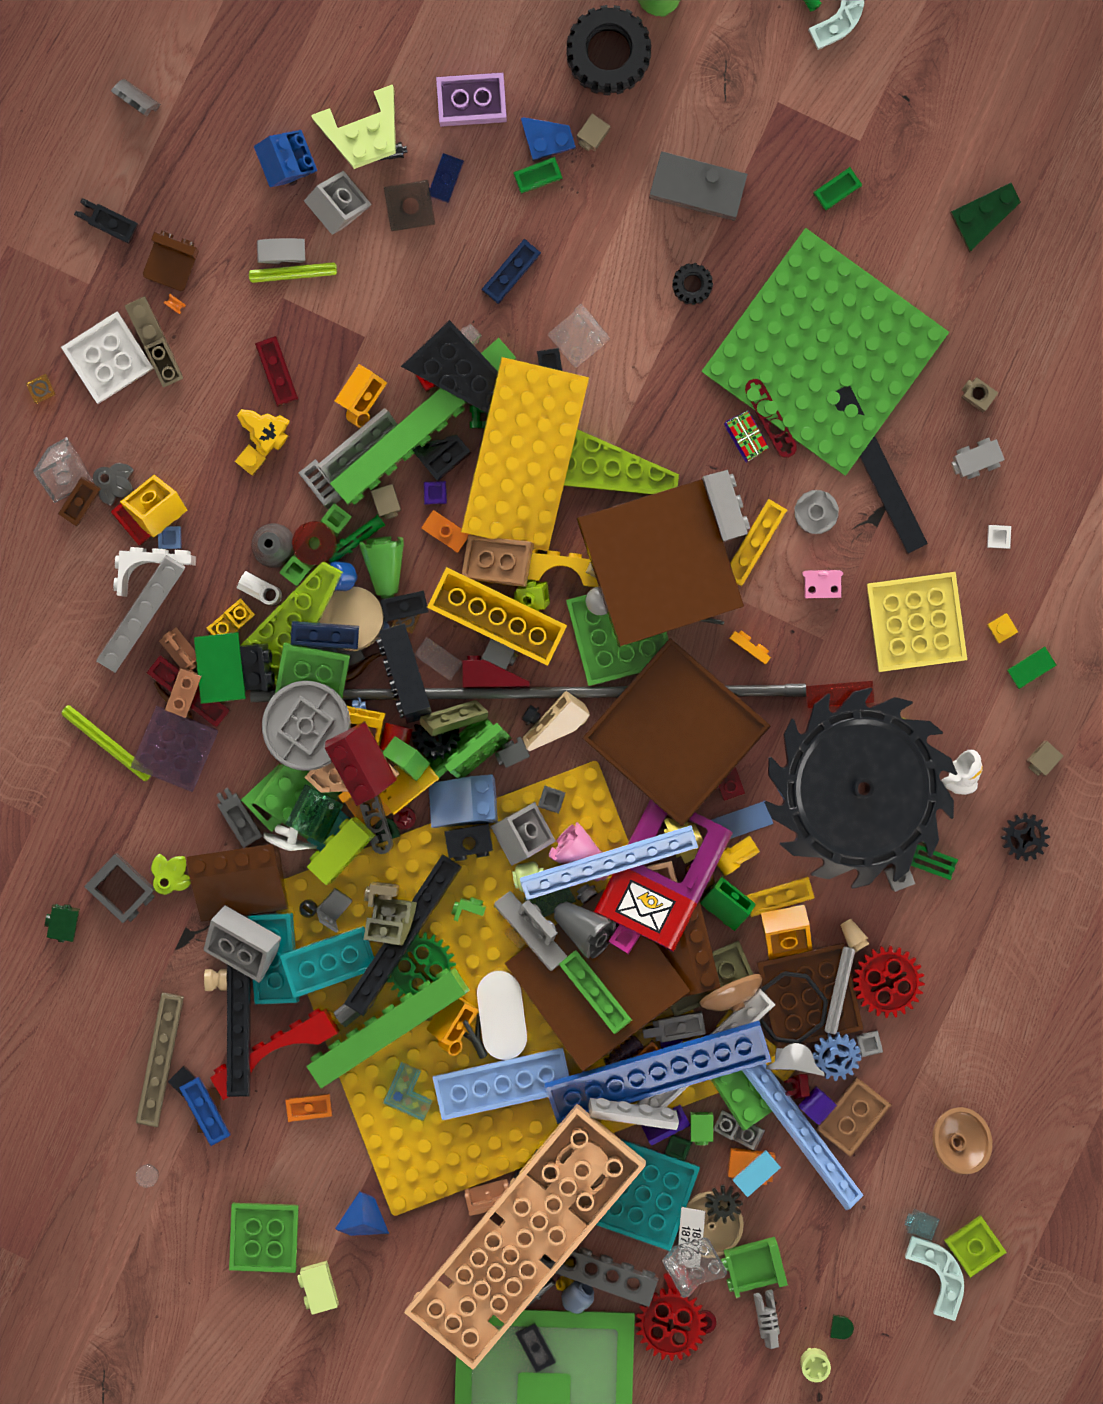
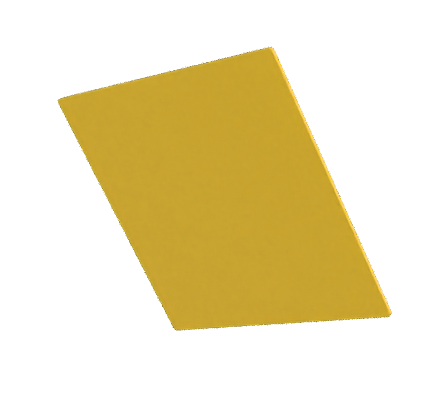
M597 761L589 762L496 798L498 822L535 802L555 840L570 825L573 824L575 826L576 822H578L602 853L626 846L629 842ZM544 786L566 792L559 814L538 807ZM430 823L394 838L393 848L385 854L376 853L372 846L364 848L339 876L328 885H325L310 870L284 879L288 909L277 910L276 913H293L296 949L361 926L365 928L367 918H372L374 906L368 907V901H364L365 889L372 882L398 884V895L396 897L393 896L392 899L412 901L442 854L448 857L444 832L476 825L431 828ZM490 827L493 851H489V856L476 858V854L467 855L466 860L454 861L461 865L462 868L418 933L419 937H423L424 932H427V938L429 939L435 934L436 942L443 939L442 947L450 946L447 954L454 953L450 961L457 963L451 969L456 968L470 989L462 998L478 1010L477 988L480 981L493 971H505L513 975L505 965V962L528 946L494 907V903L509 891L522 904L526 902L525 894L519 888L515 889L512 871H515L518 864L533 861L538 864L539 868L543 867L544 870L562 865L549 857L551 848L556 849L558 842L552 843L529 858L511 866ZM466 837L463 840V845L467 849H472L475 847L476 842L472 837ZM388 841L377 843L378 847L382 846L383 850H385ZM612 874L604 881L600 880L597 882L591 880L529 899L532 904H536L540 908L542 916L546 920L551 921L555 926L558 923L554 919V909L559 903L568 901L581 907L583 903L577 899L579 895L577 891L588 884L590 887L594 885V889L599 893L606 888ZM334 888L352 899V903L336 920L339 930L337 933L320 923L317 913L311 918L302 916L299 911L300 904L305 900H313L317 907H319ZM471 897L484 901L482 905L487 906L483 916L462 909L459 920L455 921V915L451 914L455 901L460 903L461 898L470 900ZM304 905L303 908L312 914L313 911ZM369 941L375 957L384 943ZM422 946L417 949V955L420 958H426L429 955V951L426 947ZM408 952L409 957L417 965L415 971H421L427 981L429 980L432 983L433 980L424 971L426 965L424 963L420 965L414 955ZM402 960L399 962V968L402 971H409L411 964L407 960ZM437 964L430 967V972L434 976L442 971L441 966ZM363 974L310 992L308 997L313 1010L320 1008L322 1011L327 1008L340 1029L336 1035L326 1040L328 1047L338 1039L340 1042L346 1040V1034L356 1027L358 1030L366 1027L364 1022L375 1016L378 1019L384 1015L382 1010L391 1004L394 1007L401 1003L399 999L405 996V994L398 997L400 990H391L394 982H386L378 994L376 1002L368 1009L364 1017L360 1015L347 1027H344L337 1020L333 1012L345 1003ZM415 978L412 981V985L416 989L424 983L421 978ZM521 987L527 1042L524 1050L517 1057L563 1047L569 1076L583 1072ZM671 1007L644 1027L652 1026L653 1021L660 1018L674 1016ZM690 1010L684 1014L693 1013L694 1011ZM435 1014L339 1077L386 1201L394 1216L523 1168L532 1158L534 1152L543 1145L559 1126L548 1097L442 1120L433 1076L503 1060L491 1056L488 1052L486 1057L480 1059L472 1042L464 1036L460 1040L463 1044L460 1053L450 1056L439 1047V1039L426 1030ZM477 1014L470 1024L474 1034L476 1031ZM480 1027V1040L483 1044L482 1031ZM641 1028L585 1071L632 1058L651 1040L661 1049L660 1041H656V1037L644 1039ZM703 1035L683 1038L682 1040L684 1043L697 1038L703 1037ZM411 1067L413 1073L408 1074L406 1069ZM408 1075L409 1081L404 1082L402 1077ZM711 1080L688 1086L666 1108L672 1109L678 1105L683 1107L719 1092ZM404 1083L406 1088L401 1090L399 1084ZM400 1092L403 1094V1099L396 1101L393 1099V1094ZM410 1097L412 1103L406 1105L405 1099ZM418 1101L419 1106L414 1108L413 1102ZM426 1104L427 1110L422 1112L420 1106ZM596 1119L612 1133L636 1125Z

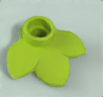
M158 854L155 857L151 871L155 877L153 887L157 893L167 895L173 890L183 891L190 886V877L184 874L186 870V859L184 856H177L169 861L162 854ZM165 879L169 884L163 887L160 885L161 880Z

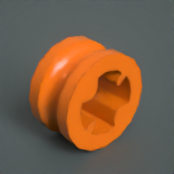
M169 294V300L163 303L178 314H181L180 309L182 307L185 308L186 305Z

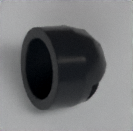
M305 900L300 904L299 911L302 916L311 918L317 913L316 909L318 907L313 900ZM306 905L313 911L312 914L305 910L303 906Z

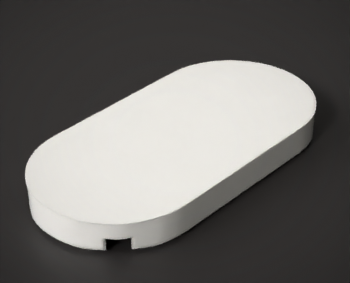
M493 971L480 981L477 988L482 1039L485 1049L491 1056L501 1060H509L517 1057L524 1050L527 1042L522 991L520 984L513 975L505 971Z

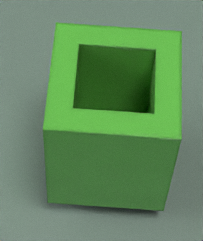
M690 1112L691 1142H695V1145H708V1142H713V1112Z

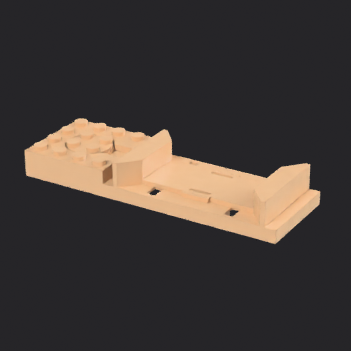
M576 1104L521 1169L516 1179L513 1178L510 1181V1185L425 1287L414 1295L412 1302L405 1309L404 1313L474 1370L646 1166V1160L598 1120L590 1118V1114L580 1105ZM494 1212L504 1219L500 1226L490 1219ZM544 1254L556 1262L551 1269L540 1261ZM443 1273L452 1280L448 1287L438 1280ZM493 1315L504 1323L499 1330L489 1322Z

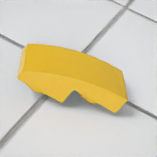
M240 598L210 624L206 630L210 635L236 633L255 614Z

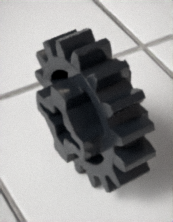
M414 725L415 731L412 732L414 740L412 742L414 747H417L416 749L419 753L423 752L425 759L432 755L435 761L437 756L440 755L443 760L445 759V753L453 754L451 748H458L456 741L461 739L458 734L460 732L459 728L438 734L439 741H437L421 725Z
M1023 813L1022 818L1014 815L1015 821L1007 820L1009 827H1002V830L1006 832V835L1000 836L1001 839L1006 840L1002 847L1010 848L1007 852L1008 855L1016 853V860H1019L1021 856H1023L1024 861H1028L1029 856L1036 860V853L1038 852L1043 855L1044 852L1041 848L1049 846L1045 843V839H1049L1050 836L1044 833L1048 830V827L1041 826L1043 823L1042 819L1035 821L1036 815L1034 814L1030 818H1028L1027 813ZM1026 822L1022 828L1014 829L1018 824ZM1034 826H1036V828L1038 829L1040 838L1036 837L1034 833ZM1028 831L1027 835L1030 836V840H1025L1023 843V839L1020 836ZM1011 836H1013L1017 842L1016 848L1013 846L1011 842ZM1036 845L1033 850L1025 852L1027 847Z

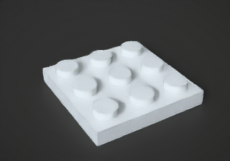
M118 311L61 347L97 404L154 369Z

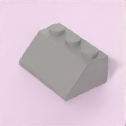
M728 470L703 476L702 480L722 541L725 542L747 535V529H750L747 516L742 517L740 508H743V503L740 495H735L733 487H736L737 484L733 473L729 474Z
M224 906L210 922L203 951L260 983L278 952L281 937L231 908Z

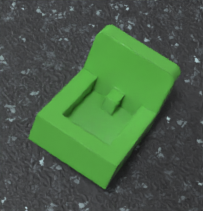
M471 897L470 900L461 898L460 903L455 901L451 914L455 915V921L459 920L462 909L483 916L487 906L482 905L484 901Z

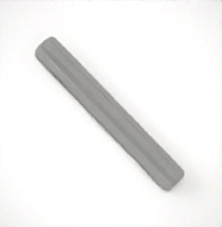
M844 947L841 954L825 1025V1032L829 1034H836L855 954V949L850 947Z

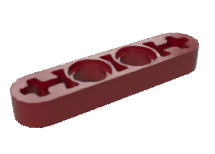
M751 379L747 382L745 386L746 394L751 388L750 384L754 382L755 385H761L759 389L761 396L765 393L767 398L764 399L773 401L765 385L759 379ZM750 401L778 455L783 458L793 456L797 450V445L789 429L785 427V431L782 430L777 435L771 433L769 428L772 422L766 419L771 416L763 417L757 412V405L760 401L757 404ZM777 410L776 414L778 415V418H773L771 420L779 419L782 421L783 418ZM785 432H787L788 436L784 438L785 443H791L792 445L791 453L789 454L786 451H781L783 447L781 440L778 443L775 441V439L783 436Z

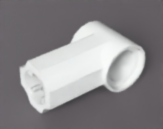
M247 571L244 572L238 582L237 589L267 605H277L282 599V592L278 587ZM270 589L276 592V597L272 601L266 599V592Z

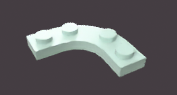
M841 0L840 8L834 16L808 29L817 50L844 38L854 29L861 17L864 0Z
M911 1236L905 1258L933 1268L938 1273L941 1281L940 1293L933 1313L955 1321L964 1295V1278L957 1261L940 1245Z

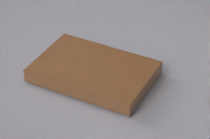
M468 535L462 575L478 582L526 587L534 543Z
M856 1077L837 1100V1107L815 1129L851 1157L892 1104Z

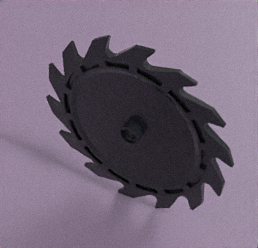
M872 687L853 691L833 713L829 710L830 694H826L813 705L806 731L803 734L798 732L795 720H790L783 734L786 765L781 767L772 757H768V776L782 796L783 803L779 806L768 801L764 803L771 819L796 834L794 841L780 842L779 845L792 856L821 858L823 861L822 866L811 872V876L831 879L856 869L858 875L851 885L852 889L870 885L890 863L894 865L893 881L899 880L910 870L919 842L924 843L928 857H932L939 842L936 811L942 809L950 819L954 818V800L939 775L942 771L953 775L958 773L949 756L927 743L928 736L943 734V731L931 721L903 719L900 713L903 709L913 704L910 700L893 697L874 706L867 707L865 702L873 690ZM863 782L865 784V791L860 794L858 786Z

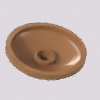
M755 974L731 982L708 994L699 1003L706 1010L720 1012L732 1009L733 1012L739 1011L745 1007L744 1003L755 995L761 985L762 977L760 974Z
M958 1107L944 1112L936 1121L933 1129V1146L938 1159L947 1169L957 1174L967 1175L981 1170L987 1164L992 1153V1136L988 1125L978 1113L968 1108Z

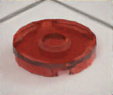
M312 521L300 525L295 531L292 546L296 557L301 562L308 565H320L322 562H328L332 558L337 547V541L333 530L327 524ZM313 537H317L320 542L319 547L315 550L309 546V541Z

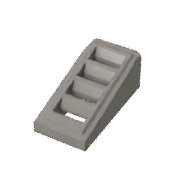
M315 459L301 470L299 474L327 509H330L334 503L336 504L342 498L334 491L331 485L323 492H319L321 488L331 482L327 480L317 466L319 462ZM318 469L319 472L311 479L307 477L314 470ZM324 476L322 481L315 486L313 485L315 481Z

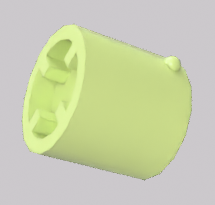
M808 1348L801 1356V1369L808 1380L811 1382H822L829 1376L831 1366L824 1351L817 1348Z

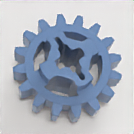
M839 1032L836 1033L835 1037L828 1033L827 1040L820 1038L821 1045L815 1044L814 1046L817 1051L812 1053L815 1064L821 1071L825 1072L826 1079L833 1076L834 1081H837L838 1076H842L845 1080V1074L854 1075L852 1069L859 1068L856 1062L861 1060V1056L858 1054L860 1052L859 1046H855L856 1042L854 1039L849 1041L848 1034H845L842 1038Z

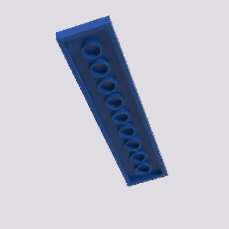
M756 1021L545 1083V1089L557 1124H559L576 1104L589 1113L588 1104L590 1098H604L609 1101L631 1103L772 1061L760 1021Z

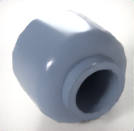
M578 1281L570 1284L562 1291L561 1298L564 1308L575 1314L582 1313L594 1302L592 1286Z

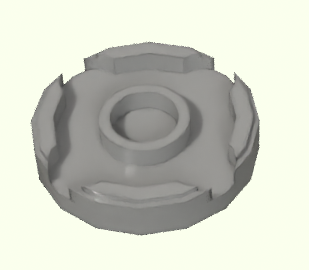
M811 490L804 493L797 500L794 508L797 524L804 531L811 534H822L829 531L836 524L839 513L836 500L829 493L821 490Z

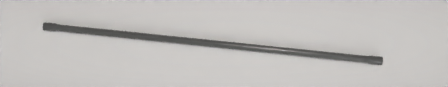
M806 683L725 685L736 696L806 697ZM627 686L425 688L428 699L560 698L565 691L576 698H618ZM344 689L342 698L343 700H358V698H361V700H399V697L394 698L392 689ZM250 690V701L269 702L275 695V690Z

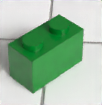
M722 876L706 893L700 903L707 911L714 914L734 931L746 920L756 905Z

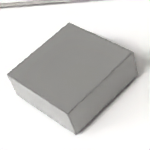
M878 1030L856 1035L861 1057L883 1052Z

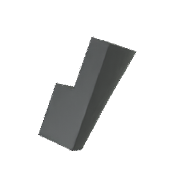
M126 79L120 80L111 90V92L145 116H148L151 110L156 112L161 105Z

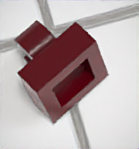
M798 1074L784 1080V1084L790 1083L793 1087L792 1091L785 1092L786 1096H794V1099H803L810 1096L808 1074Z

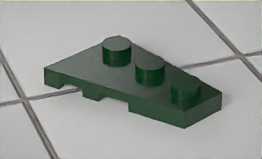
M1008 183L950 212L969 253L1021 203L1012 183Z

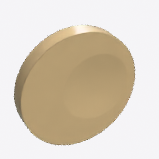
M352 587L348 591L333 592L319 623L359 626L358 649L338 648L345 651H358L373 644L380 636L379 631L383 630L384 614L380 602L371 592L360 587Z
M707 1191L693 1196L688 1201L686 1208L705 1211L702 1256L716 1257L724 1255L723 1250L737 1245L742 1236L744 1224L742 1214L734 1212L735 1220L732 1221L728 1216L726 1217V1224L723 1223L722 1217L715 1222V1214L708 1216L707 1212L711 1208H706L705 1203L712 1201L708 1200L706 1195L711 1194L714 1196L715 1194L713 1191ZM720 1200V1206L718 1207L723 1206L724 1208H727V1203L730 1202H724L723 1200Z

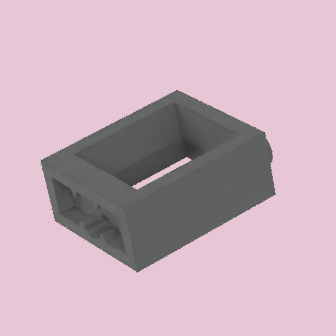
M118 853L114 854L84 886L122 923L127 920L133 921L140 913L137 909L142 904L147 906L155 897L152 894L155 891L154 887ZM117 866L121 867L145 890L125 913L119 910L97 889Z

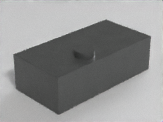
M661 151L649 199L735 221L748 174Z

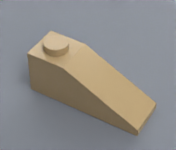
M565 691L522 738L526 749L529 751L576 731L590 716L586 705Z

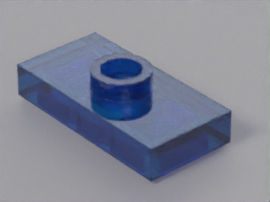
M443 153L428 196L449 204L464 161Z

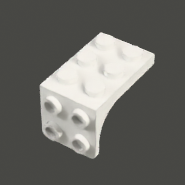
M130 547V551H119V555L115 557V569H118V578H114V591H117V596L127 597L129 577L142 564L161 563L167 555L182 565L196 566V556H192L191 552L186 550H175V554H169V550L154 548L152 553L146 552L147 549Z

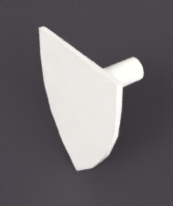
M292 818L290 828L278 824L275 827V832L281 835L263 834L268 842L288 851L317 848L315 845L297 840L300 819Z

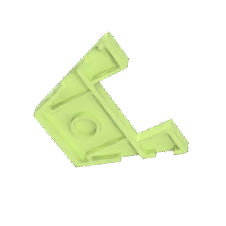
M393 85L374 91L381 112L337 128L330 108L311 115L315 124L320 127L326 137L331 140L337 150L354 169L396 153L395 90Z

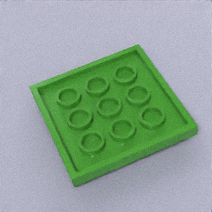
M587 595L566 600L588 686L640 673L668 641L667 632L619 647L608 613L605 615L591 613L585 602Z

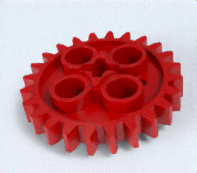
M889 945L887 951L880 946L879 953L871 949V957L864 954L866 961H858L861 969H854V972L859 974L858 977L852 978L854 982L858 983V985L854 986L853 990L860 991L856 998H863L861 1002L862 1007L869 1004L868 1012L873 1011L875 1008L876 1016H879L883 1011L885 1018H888L890 1012L896 1018L897 1011L899 1010L905 1015L906 1006L914 1009L911 1002L919 1003V1000L915 997L916 994H923L918 989L919 986L925 985L924 982L919 981V978H922L924 974L917 973L921 965H913L916 958L908 959L910 953L908 951L902 955L900 947L895 952H893L891 945ZM891 961L899 963V969L896 972L888 971V964ZM871 971L879 973V979L876 982L868 981V974ZM902 972H906L905 976L892 980V986L888 987L885 984L875 991H871L872 987L885 983V977L888 976L890 979H893ZM901 981L909 983V988L906 992L898 991V984ZM881 991L889 993V998L886 1002L878 1001V994Z
M672 1287L669 1288L668 1293L661 1288L660 1296L654 1292L653 1300L649 1307L642 1304L639 1306L643 1313L636 1314V1317L641 1319V1321L635 1323V1326L641 1327V1330L636 1334L644 1336L640 1343H648L646 1351L653 1348V1356H656L659 1352L661 1353V1360H664L667 1355H669L670 1361L674 1360L675 1355L682 1360L683 1352L689 1357L691 1355L690 1348L697 1351L698 1346L696 1342L703 1343L704 1340L700 1335L707 1334V1331L702 1329V1327L708 1325V1322L702 1321V1318L707 1314L699 1312L703 1305L696 1306L697 1297L690 1300L689 1291L683 1296L681 1288L676 1293L673 1292ZM659 1305H665L668 1308V1315L664 1316L659 1313ZM680 1311L688 1312L690 1320H681L679 1316ZM653 1317L664 1322H655L653 1321ZM672 1319L674 1320L673 1324L678 1326H674L673 1329L669 1328L670 1324L665 1322H669V1320ZM657 1326L663 1330L662 1337L654 1335V1327ZM680 1326H688L691 1330L688 1331ZM677 1332L682 1333L685 1337V1342L678 1343L674 1338V1334Z

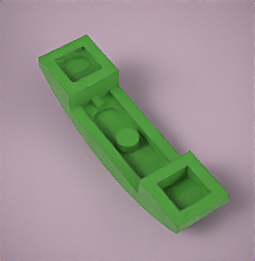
M334 503L320 520L321 522L279 573L297 587L332 545L352 516Z

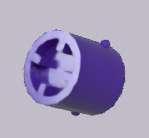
M815 1086L810 1092V1096L804 1098L798 1107L820 1125L837 1107V1104Z

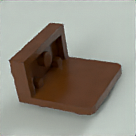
M162 230L160 234L154 232L151 239L154 244L144 268L143 276L146 279L175 290L184 291L199 250L194 247V242L183 238L181 242L173 239L174 235Z

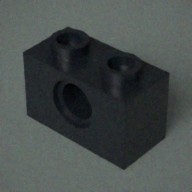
M489 823L444 832L448 857L454 858V861L466 860L467 855L476 854V858L489 856V851H493ZM466 837H472L476 845L472 849H467L463 845V840Z

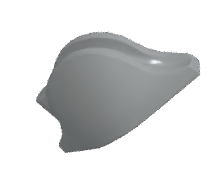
M799 1043L790 1044L784 1049L776 1048L775 1062L766 1066V1069L797 1070L821 1076L825 1075L815 1064L810 1049Z

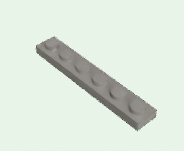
M167 555L164 557L98 656V663L116 673L184 571V565Z

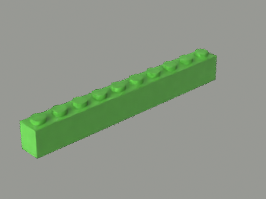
M500 338L481 353L497 371L499 370L501 357L516 360L514 354ZM440 388L330 483L331 487L347 505L351 503L357 504L363 499V492L368 488L373 490L381 483L379 479L385 473L387 476L392 474L398 468L396 464L400 460H408L415 453L413 451L418 445L423 447L432 439L429 435L435 430L438 432L443 430L448 425L447 420L451 416L458 417L465 410L463 406L468 402Z

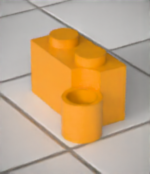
M358 364L334 401L347 409L346 419L353 425L361 428L370 420L368 411L387 382Z
M460 997L437 1012L426 1030L439 1039L438 1045L450 1056H455L462 1050L463 1044L460 1040L467 1030L463 1021L467 1020L470 1025L479 1010Z

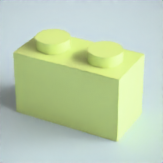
M324 1261L302 1267L300 1275H298V1282L300 1287L304 1288L306 1296H304L306 1309H310L312 1314L337 1308L339 1301L328 1262Z

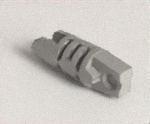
M771 1289L765 1292L767 1307H764L763 1299L759 1293L753 1296L760 1336L764 1339L765 1346L773 1349L779 1347L778 1334H780L774 1294Z

